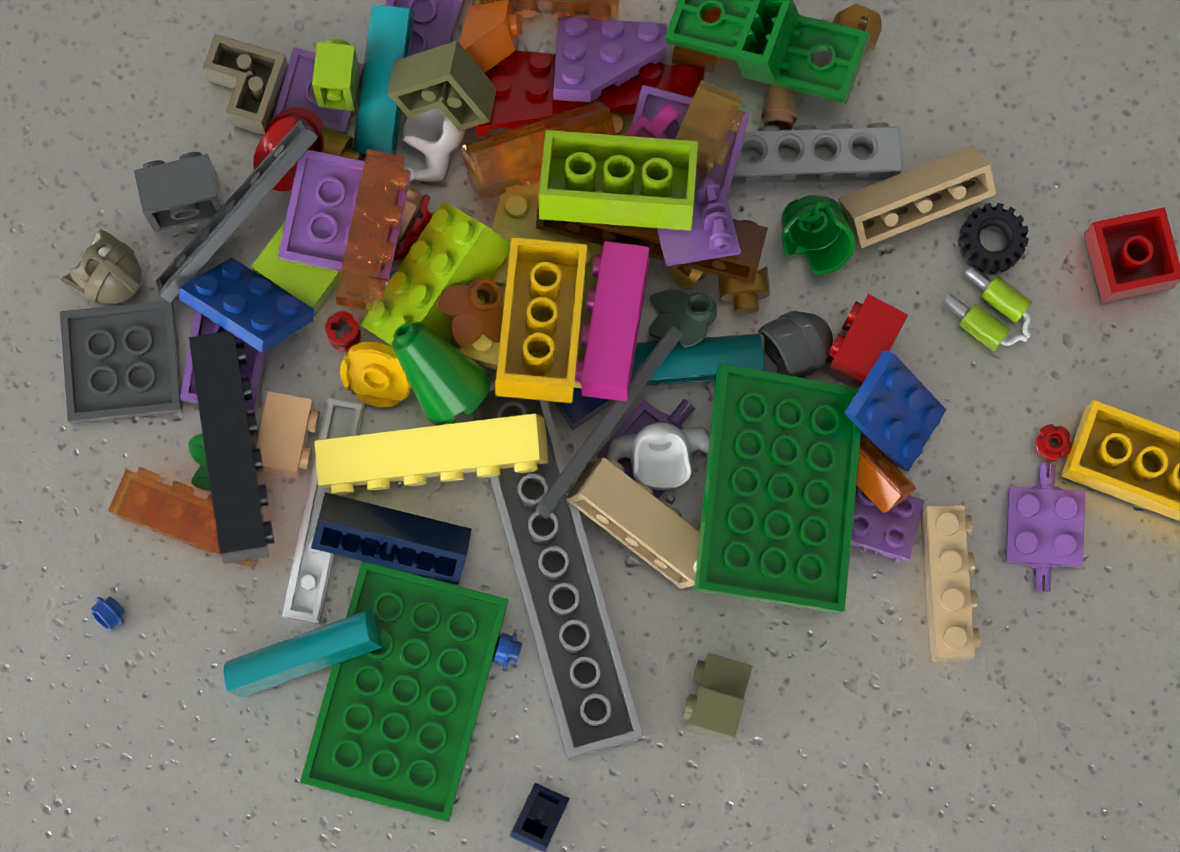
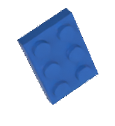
M232 257L184 284L179 289V299L261 353L313 322V308Z
M883 350L844 414L898 468L909 472L934 429L939 425L946 409L894 353Z

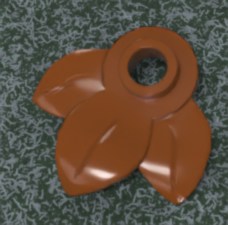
M477 278L469 282L467 286L453 285L446 289L439 297L436 309L440 313L452 317L450 322L451 335L458 346L470 345L483 334L495 343L500 342L503 311L499 307L501 291L494 281L487 278ZM477 292H480L484 295V304L481 303L478 299Z

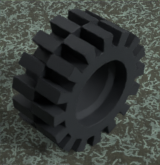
M988 203L981 209L979 207L976 208L968 216L959 232L961 235L958 239V246H962L961 256L962 258L967 256L969 259L967 264L970 267L975 264L978 266L977 270L981 273L984 270H989V274H996L999 270L1003 273L1008 271L1011 266L1013 267L1022 257L1029 242V238H1026L1029 230L1028 226L1022 225L1024 221L1022 215L1020 214L1016 217L1013 214L1015 209L1012 207L1006 210L1003 209L1004 204L997 203L995 207H992L991 203ZM988 226L1001 228L1007 237L1006 247L997 252L985 249L980 242L981 230Z

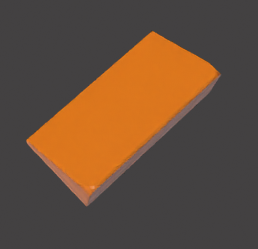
M867 436L861 437L856 486L881 512L886 513L910 496L916 490V486Z

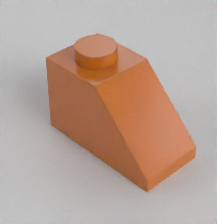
M510 0L467 7L459 44L483 73L516 51L518 36L523 33L521 17L519 13H514Z

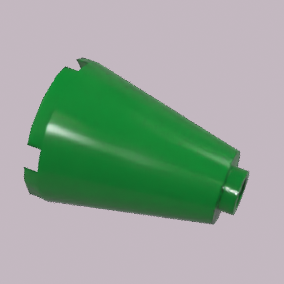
M421 322L405 323L395 331L392 349L425 416L433 425L454 424L457 422L453 418L462 411L468 416L481 404L491 386L487 379L490 375L485 368Z

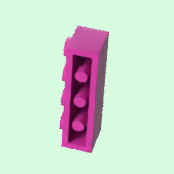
M604 241L602 255L595 254L593 277H598L596 289H589L587 311L592 312L591 323H584L581 336V346L586 347L585 359L577 360L575 381L581 382L582 396L628 402L650 264L649 247Z

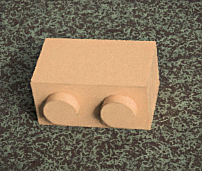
M271 391L267 392L255 448H260L264 472L301 478L302 469H309L312 457V447H307L310 432L316 433L320 418V411L315 410V404L312 399Z

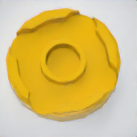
M361 342L352 346L341 362L339 374L343 385L348 391L351 388L357 394L356 398L365 404L375 407H393L410 395L412 387L392 346L380 342Z

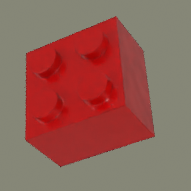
M1165 207L1096 221L1085 231L1084 236L1102 303L1172 289L1180 282V262Z
M870 294L867 295L863 304L855 301L841 328L848 333L846 336L838 333L828 352L829 356L826 362L831 365L826 375L849 387L860 388L883 350L890 351L908 314Z

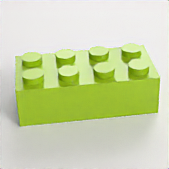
M546 130L539 189V219L691 231L698 141Z
M443 201L360 325L391 346L395 331L401 325L408 322H421L444 340L450 342L452 339L450 330L452 317L437 311L436 305L439 297L446 289L453 285L467 286L469 282L477 278L491 280L509 254L510 243L483 223ZM477 292V297L479 298L482 293Z

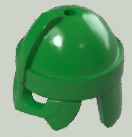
M808 195L790 202L783 210L781 216V239L786 257H792L795 252L805 255L812 272L817 275L835 272L851 259L855 250V237L843 207L836 200L826 196Z

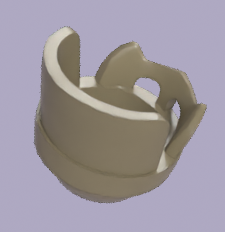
M100 229L92 245L86 249L80 263L75 268H71L70 273L63 276L60 280L97 304L101 302L118 304L129 300L135 295L142 281V273L138 260L134 256V251L124 242H120L110 233Z

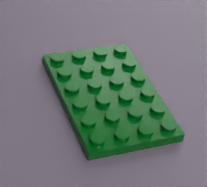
M723 363L717 367L694 591L837 614L845 612L861 430L844 413L859 388Z
M362 561L346 618L366 610L372 611L383 647L332 666L300 783L449 822L509 600Z

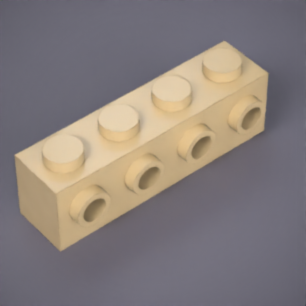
M971 145L838 198V201L847 215L856 243L860 248H864L997 194L991 164Z
M605 457L589 462L566 497V500L680 589L694 586L696 572L693 565L697 561L700 528L691 526L682 519V514L678 509L669 504H663L654 497L650 487L642 482L634 481L626 475L624 468L618 462Z
M965 505L927 506L921 512L930 662L968 661L975 657V651L980 650V632L978 628H973L972 613H977L978 599L976 590L970 589V575L975 574V558L973 552H968L967 538L972 537L971 515H965Z

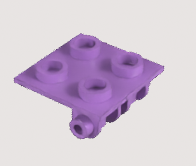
M705 179L699 184L700 188L697 190V193H694L691 231L657 228L666 267L741 254L725 189H720L719 185L714 183V180Z
M856 486L851 545L858 548L863 546V552H866L868 548L874 550L873 555L876 556L878 552H881L880 555L895 559L894 562L897 563L899 560L909 561L924 500L908 496L893 509L883 513Z

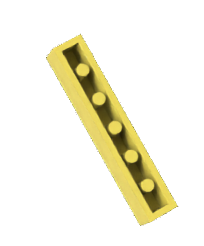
M538 414L314 441L318 486L331 489V494L353 493L354 486L367 485V490L389 489L390 482L403 480L404 486L427 484L426 478L440 476L442 482L459 481L464 479L463 473L477 472L478 477H493L501 475L500 469L513 467L515 473L538 471V464L549 463L545 418Z

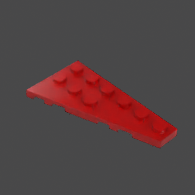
M516 50L484 73L497 90L491 120L476 126V137L489 135V130L506 127L509 132L523 130V125L540 122L548 127L602 119L603 113L621 111L622 115L635 114L642 85L702 100L705 67L662 63L653 64L649 62L639 68L638 75L619 86H616L614 83L602 90L600 97L591 102L553 100L556 54Z

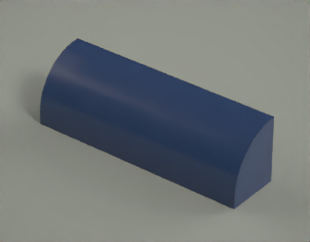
M325 492L311 549L459 585L468 553L472 529Z

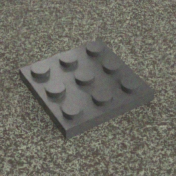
M168 301L60 311L67 418L70 424L183 412L182 401L180 400L179 362L174 303L172 301L170 303Z

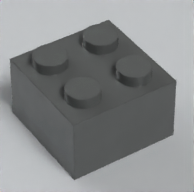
M190 152L179 157L180 160L168 163L162 160L150 161L145 163L143 168L134 170L142 211L154 232L210 220L224 205L218 174L208 154L202 155L200 152Z

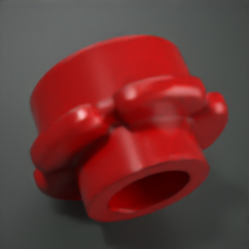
M1049 424L1040 429V435L1036 437L1035 446L1044 458L1050 461H1057L1061 456L1065 457L1070 453L1072 442L1069 439L1071 435L1065 427H1055L1053 424ZM1056 439L1057 445H1052L1051 440Z

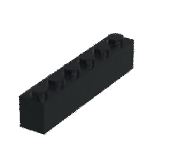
M229 331L189 337L220 556L223 564L270 557L268 545L275 544L271 521L264 522L262 508L269 507L266 484L259 485L257 472L264 471L260 448L253 449L251 437L258 435L255 412L248 413L246 400L253 399L250 378H242L241 365L248 364L244 342L237 343L236 336Z

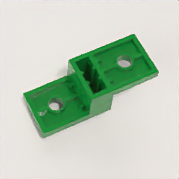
M678 0L664 38L667 44L734 60L746 79L847 104L866 52L870 35L868 31L799 15L794 0ZM719 9L722 11L721 17L716 22L706 23L703 21V16L708 10ZM829 52L833 55V58L828 65L820 67L813 64L817 54Z

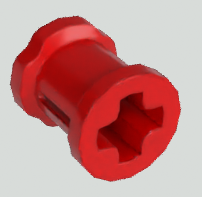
M340 311L327 319L325 332L332 347L341 352H347L352 346L359 344L361 331L352 314ZM343 325H348L351 333H345L344 338H339L336 331H340Z

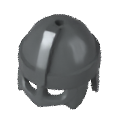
M790 311L779 316L778 319L766 323L758 330L759 334L764 335L765 353L777 366L778 374L805 378L816 373L824 367L829 356L828 352L833 345V334L828 323L814 313ZM778 352H780L783 360L778 356Z

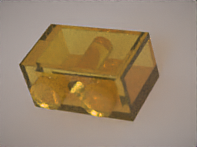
M701 80L675 140L698 141L696 168L712 174L716 163L723 166L731 148V145L726 143V140L731 130L736 133L738 132L746 112L740 110L743 100L742 96Z

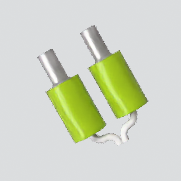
M971 266L964 276L983 290L984 293L981 295L983 300L1015 324L1022 315L1025 317L1022 327L1024 335H1017L1009 341L1005 340V337L1011 331L977 304H974L972 308H968L951 294L947 296L942 304L961 318L958 326L993 352L1000 344L1011 346L1019 340L1026 342L1031 335L1028 332L1031 318L1026 310L1032 304V301L998 275L994 280H991Z

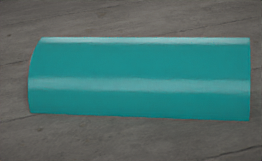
M383 5L371 6L352 149L361 154L396 158L402 110L387 93L395 61L409 56L415 14L410 8Z
M757 333L705 337L700 343L686 348L678 342L646 386L716 381L717 367L722 363L765 371L761 336ZM659 341L637 343L632 377Z
M366 610L226 661L224 664V681L227 692L243 698L382 648L373 612Z

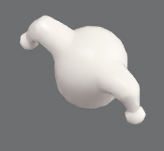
M439 108L406 117L403 124L401 140L421 151L425 155L427 165L421 169H414L412 166L403 167V170L411 171L410 182L413 180L429 183L442 182L447 176L450 152L455 150L464 138L465 130L458 131Z
M663 422L652 423L644 427L638 434L624 435L613 439L609 446L607 458L616 462L621 458H630L635 481L644 483L652 490L672 489L684 484L690 478L692 452L700 450L708 455L710 433L705 427L700 426L680 430L672 424Z

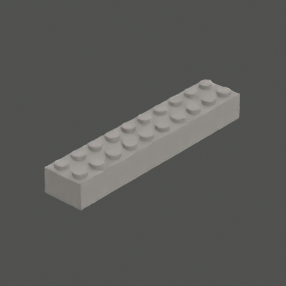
M496 382L491 383L490 390L485 399L471 413L473 421L528 414H538L545 418L549 463L538 464V471L515 473L514 467L500 469L501 475L489 477L568 760L640 740L643 738L642 729L579 509L566 500L572 485L547 519L536 512V506L566 467L548 401L495 396Z

